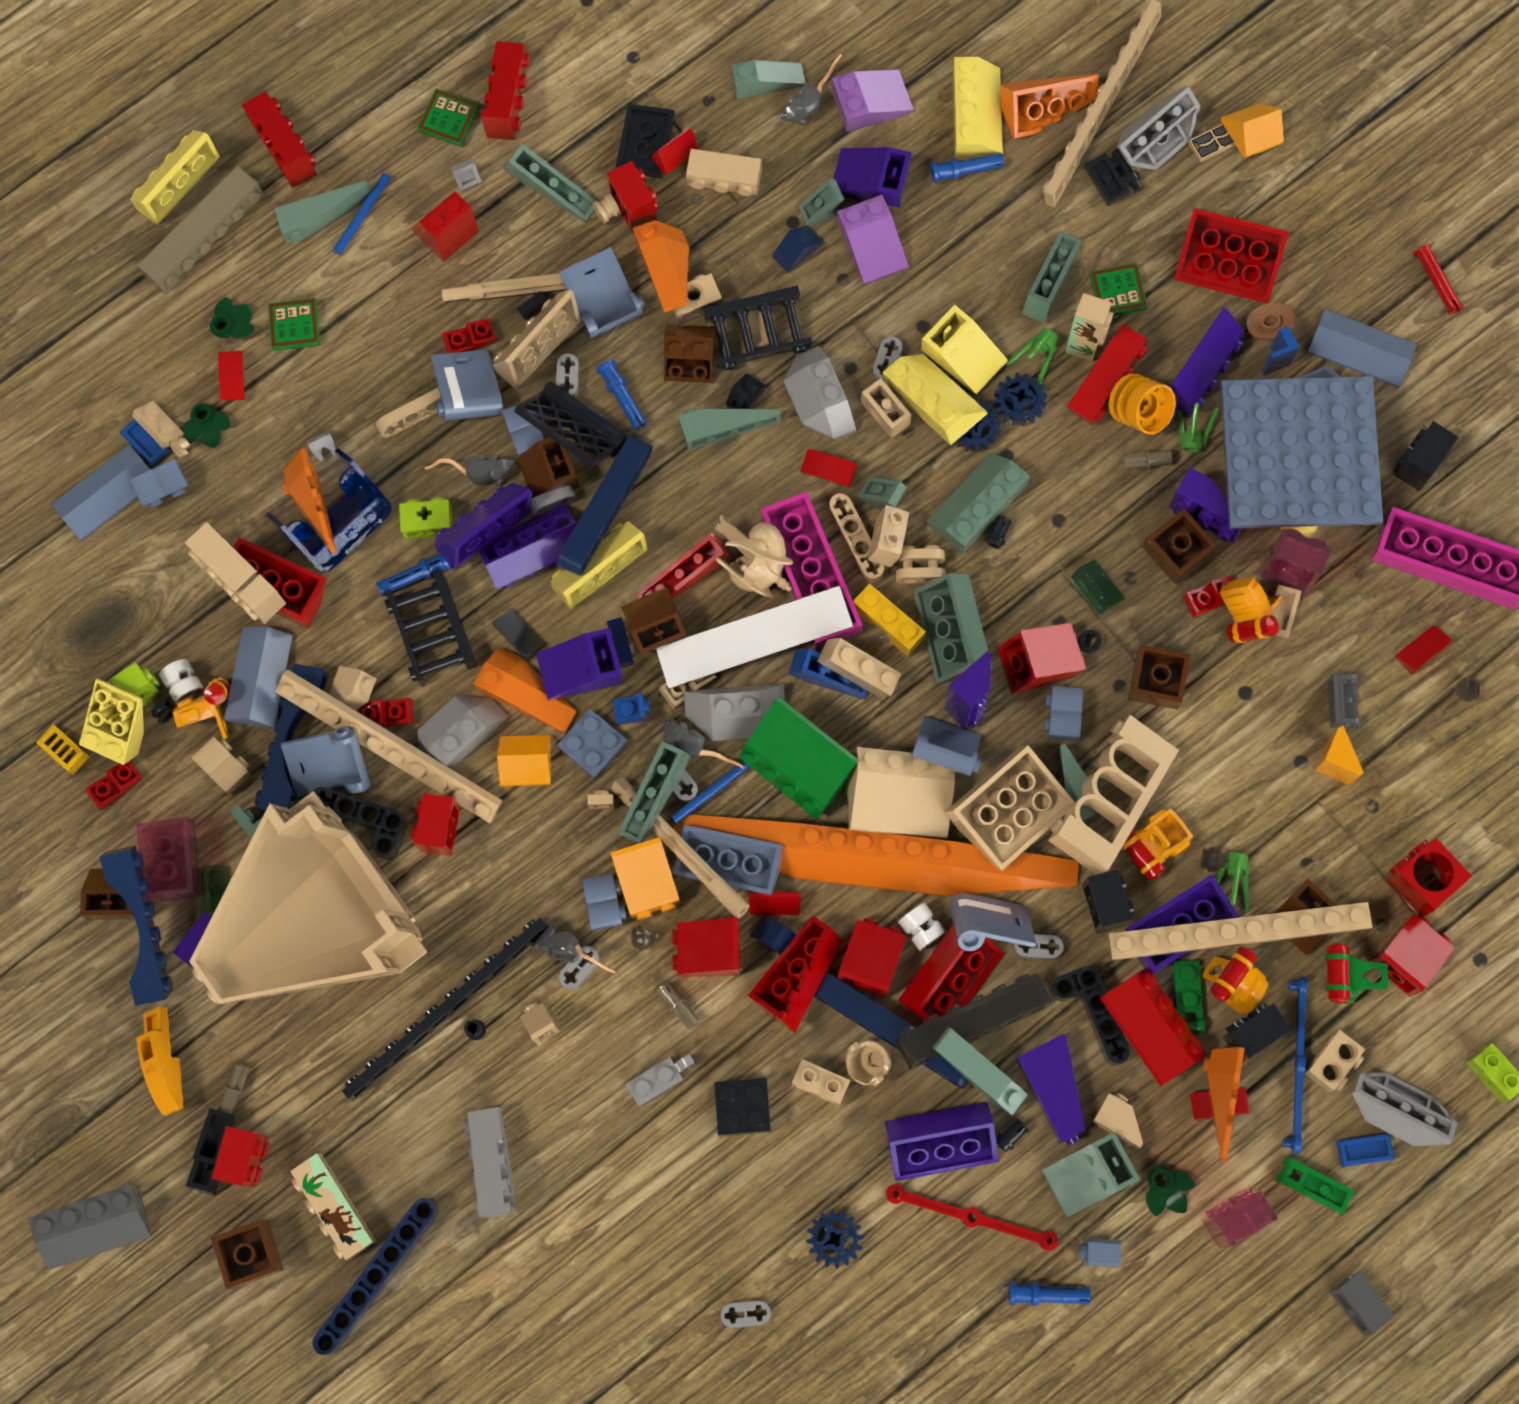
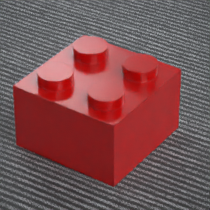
M630 161L606 173L610 194L616 201L632 233L634 227L657 221L656 211L659 210L655 202L657 197L651 186L647 188L644 182L646 178L640 167L636 168L634 163Z
M423 793L422 800H418L416 815H419L417 825L414 824L412 827L411 840H414L413 843L421 852L452 856L461 810L456 800L452 797Z
M226 1126L211 1179L254 1188L255 1183H259L262 1176L260 1165L262 1157L265 1158L269 1150L268 1136Z

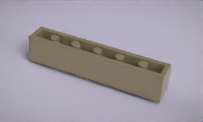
M237 165L138 265L142 274L163 293L168 288H172L177 283L178 278L184 272L189 271L195 261L201 255L206 254L210 250L211 245L218 238L223 237L228 228L235 221L240 220L244 212L251 205L259 201L263 192L258 182Z

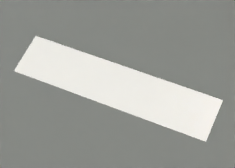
M837 586L656 648L669 689L853 627L841 588Z

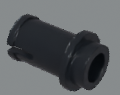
M540 291L537 293L533 292L531 298L519 307H516L525 320L543 307L547 301Z
M997 516L991 534L987 535V544L990 547L1001 549L1005 545V537L1012 524L1009 518L1004 522V516Z
M472 1019V1021L468 1020L465 1023L464 1031L467 1037L475 1041L485 1036L486 1027L482 1021ZM477 1026V1031L473 1034L472 1028Z
M1016 1119L1002 1135L1000 1133L997 1135L996 1144L1004 1152L1012 1151L1014 1149L1013 1145L1029 1130L1026 1126L1023 1127L1024 1123Z

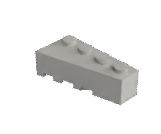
M494 1107L467 1112L468 1119H464L466 1134L470 1135L471 1145H468L470 1161H473L474 1171L472 1172L474 1187H476V1208L479 1217L492 1218L517 1213L502 1108Z

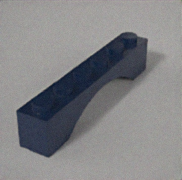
M294 664L293 670H290L291 672L325 691L328 674L324 669ZM282 697L280 704L282 709L281 717L276 719L274 726L276 736L274 742H271L268 748V756L270 757L268 766H264L261 775L263 785L261 790L257 791L255 797L256 808L262 813L266 812L270 803L291 809L295 805L297 798L281 743L292 740L297 726L307 711Z
M136 845L106 851L99 856L105 882L112 886L127 902L138 927L140 940L139 957L135 971L129 981L135 1006L166 1000L173 990L171 977L167 976L165 966H167L166 954L164 951H161L159 945L161 941L160 929L158 926L155 927L153 917H155V907L153 902H149L148 899L149 882L147 877H143L141 869L144 865L142 854L137 852Z

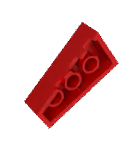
M496 41L491 64L494 74H489V93H485V109H482L481 119L487 138L515 140L516 132H520L521 118L518 116L519 110H523L524 96H521L522 89H526L527 75L524 73L525 67L529 68L530 54L526 53L524 43Z
M265 91L242 104L248 119L292 189L317 175L313 167L316 165L313 156L303 148L305 144L299 134H294L292 131L294 127L287 115L282 116L280 113L282 108L275 97L270 98Z
M1122 324L1067 405L1068 410L1091 425L1095 421L1100 422L1107 412L1105 407L1109 403L1110 394L1115 384L1122 377L1132 374L1135 370L1133 367L1147 353L1149 349L1147 347V339Z
M812 915L748 996L764 1012L795 1033L842 943L841 938L830 926Z

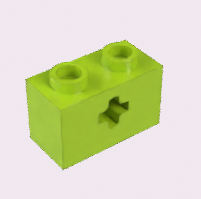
M435 497L430 499V501L424 502L412 499L407 500L406 503L399 504L400 529L404 539L436 537L440 530L450 528L453 525L452 506L448 499ZM426 514H430L429 516H427V520H423L426 517Z
M136 662L110 679L114 686L142 698L143 706L162 695L158 689L161 684L154 673H151L146 666L142 668Z
M1493 1043L1484 1045L1465 1062L1501 1103L1510 1101L1519 1093V1072Z

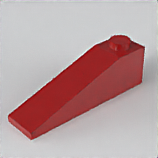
M710 533L636 592L635 595L640 599L667 587L673 599L719 568L721 564L715 560L716 558L726 562L734 555L725 546V542L719 535Z

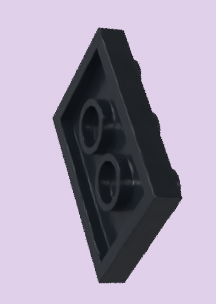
M628 103L615 169L632 161L636 168L640 167L645 176L663 179V172L651 156L670 142L675 110Z

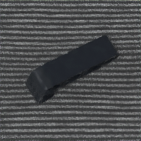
M317 787L313 790L319 798L324 799L327 797L331 802H334L333 806L327 802H323L325 807L329 806L341 820L376 830L372 848L380 858L391 860L397 856L408 826L407 820L399 811L326 787ZM348 802L352 803L351 811L342 813V806ZM370 810H376V817L371 821H366V813ZM400 818L398 827L389 828L391 819ZM390 841V850L384 853L380 852L381 844Z
M1087 966L1056 978L1050 989L1053 998L1058 1001H1067L1080 996L1104 1059L1113 1066L1124 1063L1129 1057L1130 1050L1123 1031L1105 1005L1102 1010H1095L1090 1003L1092 998H1100L1107 993L1098 970ZM1083 973L1092 975L1094 978L1092 986H1086L1082 983L1081 975ZM1057 983H1067L1070 987L1069 994H1060L1057 991ZM1102 1022H1109L1113 1026V1033L1111 1035L1102 1033L1100 1029ZM1116 1036L1118 1040L1113 1042L1116 1050L1121 1049L1123 1053L1119 1056V1060L1117 1056H1111L1110 1052L1114 1050L1112 1042L1108 1045L1105 1043V1041H1110Z

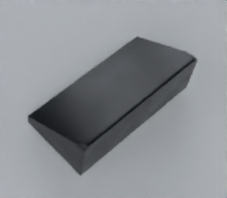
M510 610L492 623L494 628L527 662L545 646V643L513 610Z

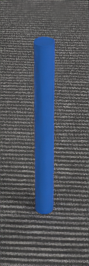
M386 173L381 175L333 248L336 254H342L390 181L391 177Z
M744 761L740 762L744 766L743 768L736 765L674 813L671 816L673 822L677 825L750 767Z

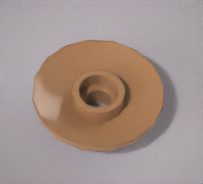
M1267 303L1257 307L1247 317L1246 327L1249 334L1256 339L1275 340L1280 329L1289 326L1291 330L1294 327L1296 318L1289 306L1282 303Z

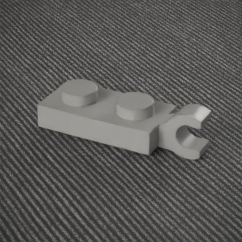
M690 1054L681 1058L676 1063L669 1057L626 1083V1086L638 1107H641L684 1081L680 1073L696 1063Z

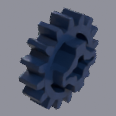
M1015 373L1014 379L1006 376V384L999 382V390H995L994 397L997 399L994 400L993 404L999 407L997 409L998 415L1004 414V422L1011 419L1012 426H1015L1017 421H1020L1023 427L1026 424V420L1033 424L1035 416L1041 417L1043 413L1041 409L1046 408L1047 403L1044 400L1047 398V393H1041L1044 385L1040 384L1037 386V378L1029 380L1027 373L1024 375V378H1020L1018 373ZM1018 397L1023 398L1022 402L1017 401Z
M982 399L978 404L987 411V415L975 424L978 427L977 432L975 433V428L972 427L957 441L958 448L963 444L966 445V452L970 450V447H974L975 452L978 453L980 446L987 450L988 442L995 444V436L1000 435L1001 430L998 427L1001 426V420L996 419L999 412H991L992 404L986 407L983 406ZM983 433H988L985 437L981 438Z
M831 1210L830 1217L821 1213L822 1221L819 1222L814 1219L812 1222L816 1226L815 1229L807 1230V1232L813 1235L812 1238L806 1240V1243L813 1244V1248L809 1250V1253L816 1252L818 1256L815 1261L819 1262L821 1259H824L825 1267H828L830 1262H834L835 1268L839 1269V1262L841 1261L848 1266L849 1257L853 1259L858 1258L854 1253L855 1249L862 1250L863 1248L857 1244L858 1240L864 1239L863 1235H857L856 1232L861 1226L852 1225L854 1221L853 1216L848 1220L845 1219L844 1211L841 1212L840 1216H836L835 1211ZM831 1221L842 1222L848 1227L843 1230L835 1228ZM823 1226L826 1231L824 1240L817 1243V1234ZM831 1232H834L836 1235L847 1233L839 1241L840 1246L838 1247L834 1244H827L826 1246H823V1244L830 1239ZM853 1236L852 1247L847 1253L844 1248L845 1241ZM826 1249L834 1250L838 1258L826 1256L822 1251Z

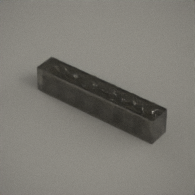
M1036 973L1029 977L1028 974H1024L1015 979V983L1010 986H1006V984L999 985L992 990V994L985 997L983 994L977 995L969 1000V1004L963 1007L960 1004L949 1008L946 1011L947 1014L943 1016L933 1015L925 1019L923 1025L916 1028L914 1025H910L901 1030L896 1044L909 1069H914L941 1056L932 1047L948 1027L953 1029L968 1043H971L1046 1009L1052 1000L1039 975Z

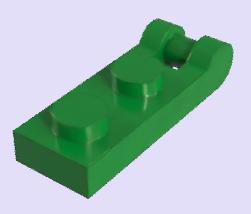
M1173 961L1175 1009L1185 1021V1014H1194V1021H1186L1191 1031H1195L1196 1034H1204L1205 1023L1203 1019L1199 961Z
M1285 1156L1282 1162L1284 1165L1281 1173H1277L1274 1181L1340 1215H1344L1354 1190ZM1294 1170L1301 1173L1297 1182L1290 1178Z

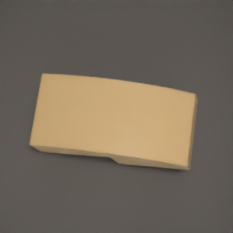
M713 673L669 689L667 683L660 686L659 691L670 706L675 709L684 703V691L702 690L714 681L716 676Z

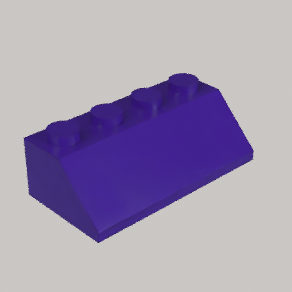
M1224 307L1170 387L1175 394V409L1182 411L1188 417L1193 413L1195 403H1199V410L1206 401L1203 396L1207 391L1209 393L1213 391L1219 381L1215 378L1219 372L1222 374L1226 372L1231 364V361L1228 360L1232 353L1237 355L1244 344L1241 341L1244 334L1243 329Z
M512 482L506 487H499L491 498L487 501H480L472 512L461 515L450 528L440 530L435 538V550L453 569H456L530 514L532 491L527 487Z
M565 504L506 531L479 551L497 589L508 587L522 577L532 576L539 569L557 564L561 550L577 525Z
M988 651L949 685L944 709L965 730L969 726L972 728L976 727L984 719L982 716L985 714L984 710L987 708L986 704L989 701L988 695L990 692L991 654Z
M1211 874L1124 930L1134 931L1240 918V916ZM1188 952L1139 957L1138 960L1144 969L1147 967L1151 974H1154Z
M988 1102L885 1121L895 1181L999 1162L994 1122Z

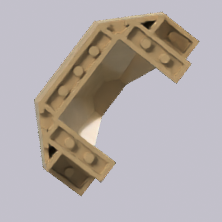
M313 791L291 809L269 804L189 962L194 968L192 969L194 976L200 982H204L208 988L206 992L209 998L214 1003L226 1004L401 974L424 956L427 950L421 943L423 939L419 929L413 924L416 921L413 913L358 835L351 828L346 829L341 818L329 806L325 807L319 796Z

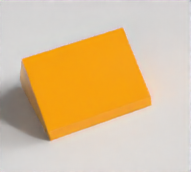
M1259 103L1220 119L1244 158L1276 147L1284 142L1282 110L1280 108Z
M1341 726L1327 739L1315 771L1349 785L1354 783L1364 772L1344 726Z
M551 735L500 736L497 752L500 786L551 785Z

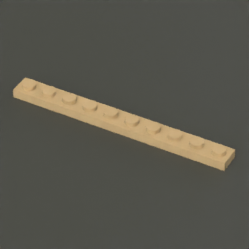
M1152 0L1148 8L1143 9L1138 26L1133 27L1130 33L1128 44L1121 48L1119 59L1116 65L1113 64L1111 66L1106 83L1101 84L1099 87L1097 99L1089 105L1084 122H1080L1077 126L1076 136L1072 142L1069 141L1062 161L1059 160L1055 165L1053 177L1051 180L1046 181L1043 188L1046 205L1055 207L1161 19L1160 2Z
M287 669L283 673L275 691L277 694L335 729L343 726L354 729L358 742L362 746L444 796L454 798L459 805L488 823H491L503 802L501 799Z
M1368 902L1109 933L1107 936L1111 961L1369 930L1373 927Z

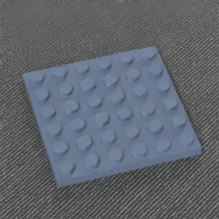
M1373 376L1221 381L1229 528L1381 525L1383 523Z

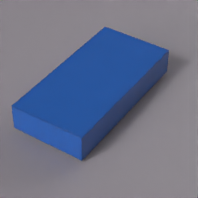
M135 419L120 431V434L152 468L171 453L168 447L163 449Z
M1390 1133L1336 1141L1341 1168L1395 1160Z

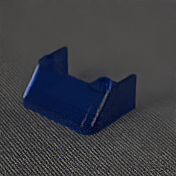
M339 448L334 452L348 467L339 479V486L346 495L327 511L336 553H331L312 526L309 527L304 521L294 520L285 526L270 512L266 514L267 518L287 540L322 572H328L336 567L389 517L392 510L391 503L354 459Z

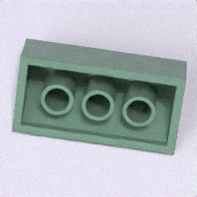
M990 453L926 521V524L963 555L997 519V516L1028 485L1030 475L1012 460Z
M948 573L913 590L922 628L926 631L925 640L936 684L953 682L988 651L969 574Z

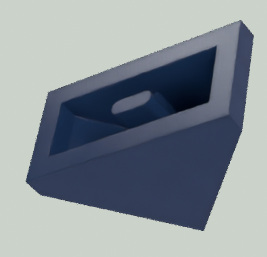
M808 225L788 231L772 254V258L789 273L823 245V241Z
M764 915L750 936L780 956L796 934L786 925Z

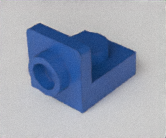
M637 692V696L613 699L617 726L647 721L646 714L650 713L648 698H643L642 692Z

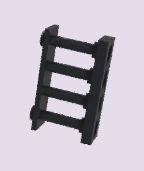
M798 285L703 308L705 322L711 321V324L715 326L722 358L716 360L717 369L723 368V371L737 368V364L789 351L797 354L808 350L807 347L811 346L812 340L811 337L802 338L794 306L800 298ZM782 304V307H785L793 338L792 342L779 344L771 314L772 306ZM755 310L762 314L770 346L755 350L747 318L749 312ZM735 316V318H738L746 353L732 356L724 326L726 317Z
M443 571L433 574L435 582L431 583L432 586L397 599H395L391 590H387L388 599L384 600L389 614L394 613L412 667L408 668L413 682L418 681L421 687L426 686L423 675L453 664L460 663L461 665L465 663L468 670L478 667ZM434 595L436 597L441 596L443 604L439 606V609L403 621L399 608ZM440 618H444V620L449 618L451 627L447 628L448 631L411 644L407 630ZM452 640V642L457 641L459 649L455 650L456 653L419 666L415 653Z

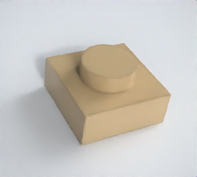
M598 790L594 791V794L588 795L587 805L589 809H615V798L613 794H609V791Z

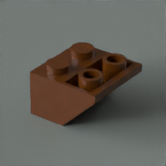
M666 325L664 334V381L712 383L715 326Z
M551 438L536 442L517 458L526 484L532 491V498L564 486H571L573 489L580 487L567 450Z
M667 587L621 606L641 655L687 635Z
M90 869L81 889L80 916L88 920L135 919L123 897L105 882L103 869Z
M1307 879L1274 913L1337 905L1310 879ZM1327 935L1289 940L1305 955H1308Z

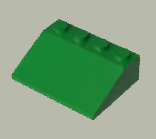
M780 697L774 701L739 755V758L746 765L754 769L766 781L783 792L786 797L793 800L816 820L834 803L859 759Z

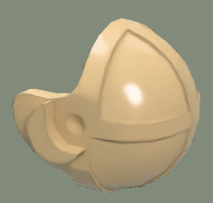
M873 1040L862 1042L859 1045L857 1042L852 1044L847 1049L848 1053L846 1055V1066L849 1076L862 1085H874V1087H877L882 1083L883 1077L888 1074L891 1067L889 1050L881 1043Z

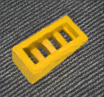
M54 724L36 742L72 775L90 757ZM56 733L58 736L47 746L45 744L46 741ZM63 739L64 742L53 751L54 746ZM69 745L70 748L60 757L59 754ZM75 750L77 753L68 762H65V760Z

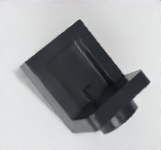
M746 373L732 386L726 405L732 409H750L751 405L764 393L766 385Z

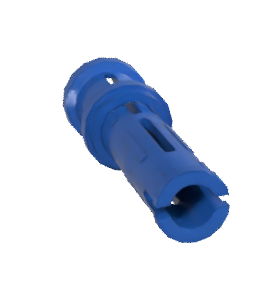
M1002 153L959 161L958 159L951 158L948 162L937 164L935 161L930 162L933 183H938L939 180L948 178L956 180L960 178V175L1004 168V164H1002L1004 159Z
M614 359L608 360L598 366L596 372L602 375L605 380L607 391L615 395L633 430H639V423L643 428L648 422L626 387L627 380L617 370L616 361Z
M437 554L428 559H420L418 561L419 564L376 582V585L383 597L387 594V590L393 592L424 577L431 579L434 573L445 569L449 571L452 568L440 554Z
M1009 1281V1305H1014L1015 1303H1031L1032 1306H1037L1040 1303L1090 1305V1287L1040 1286L1037 1282L1015 1284L1014 1281Z

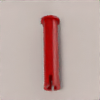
M1426 244L1417 249L1413 255L1417 256L1449 315H1453L1454 311L1457 313L1464 306L1461 304L1430 249L1432 247L1431 244Z

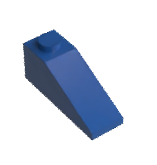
M810 648L795 651L788 672L789 675L810 684L865 699L867 690L817 662L821 653Z

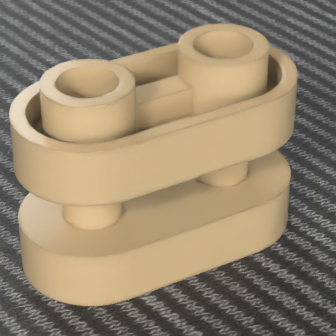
M928 545L920 549H915L914 546H903L901 556L896 561V564L903 565V568L896 571V582L904 585L927 584L946 575L945 569L938 568L939 564L945 562V551L937 545ZM928 565V567L913 568V566Z

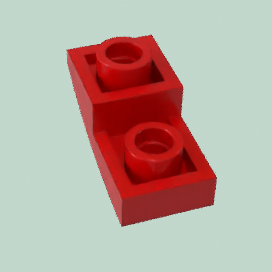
M490 318L466 323L465 328L442 333V340L447 353L475 351L497 340Z
M243 351L218 352L220 401L245 400Z
M808 449L800 472L804 475L824 479L829 483L850 488L858 464Z
M1231 575L1211 581L1207 586L1186 592L1182 596L1193 618L1226 605L1220 591L1228 582L1234 581Z
M410 698L387 702L377 700L367 702L359 708L360 714L383 728L414 724L413 699Z
M130 761L124 765L117 764L106 771V776L85 788L86 794L99 811L119 799L142 780V776Z
M1245 1087L1238 1088L1234 1117L1250 1114ZM1209 1091L1191 1093L1190 1099L1194 1120L1212 1119Z

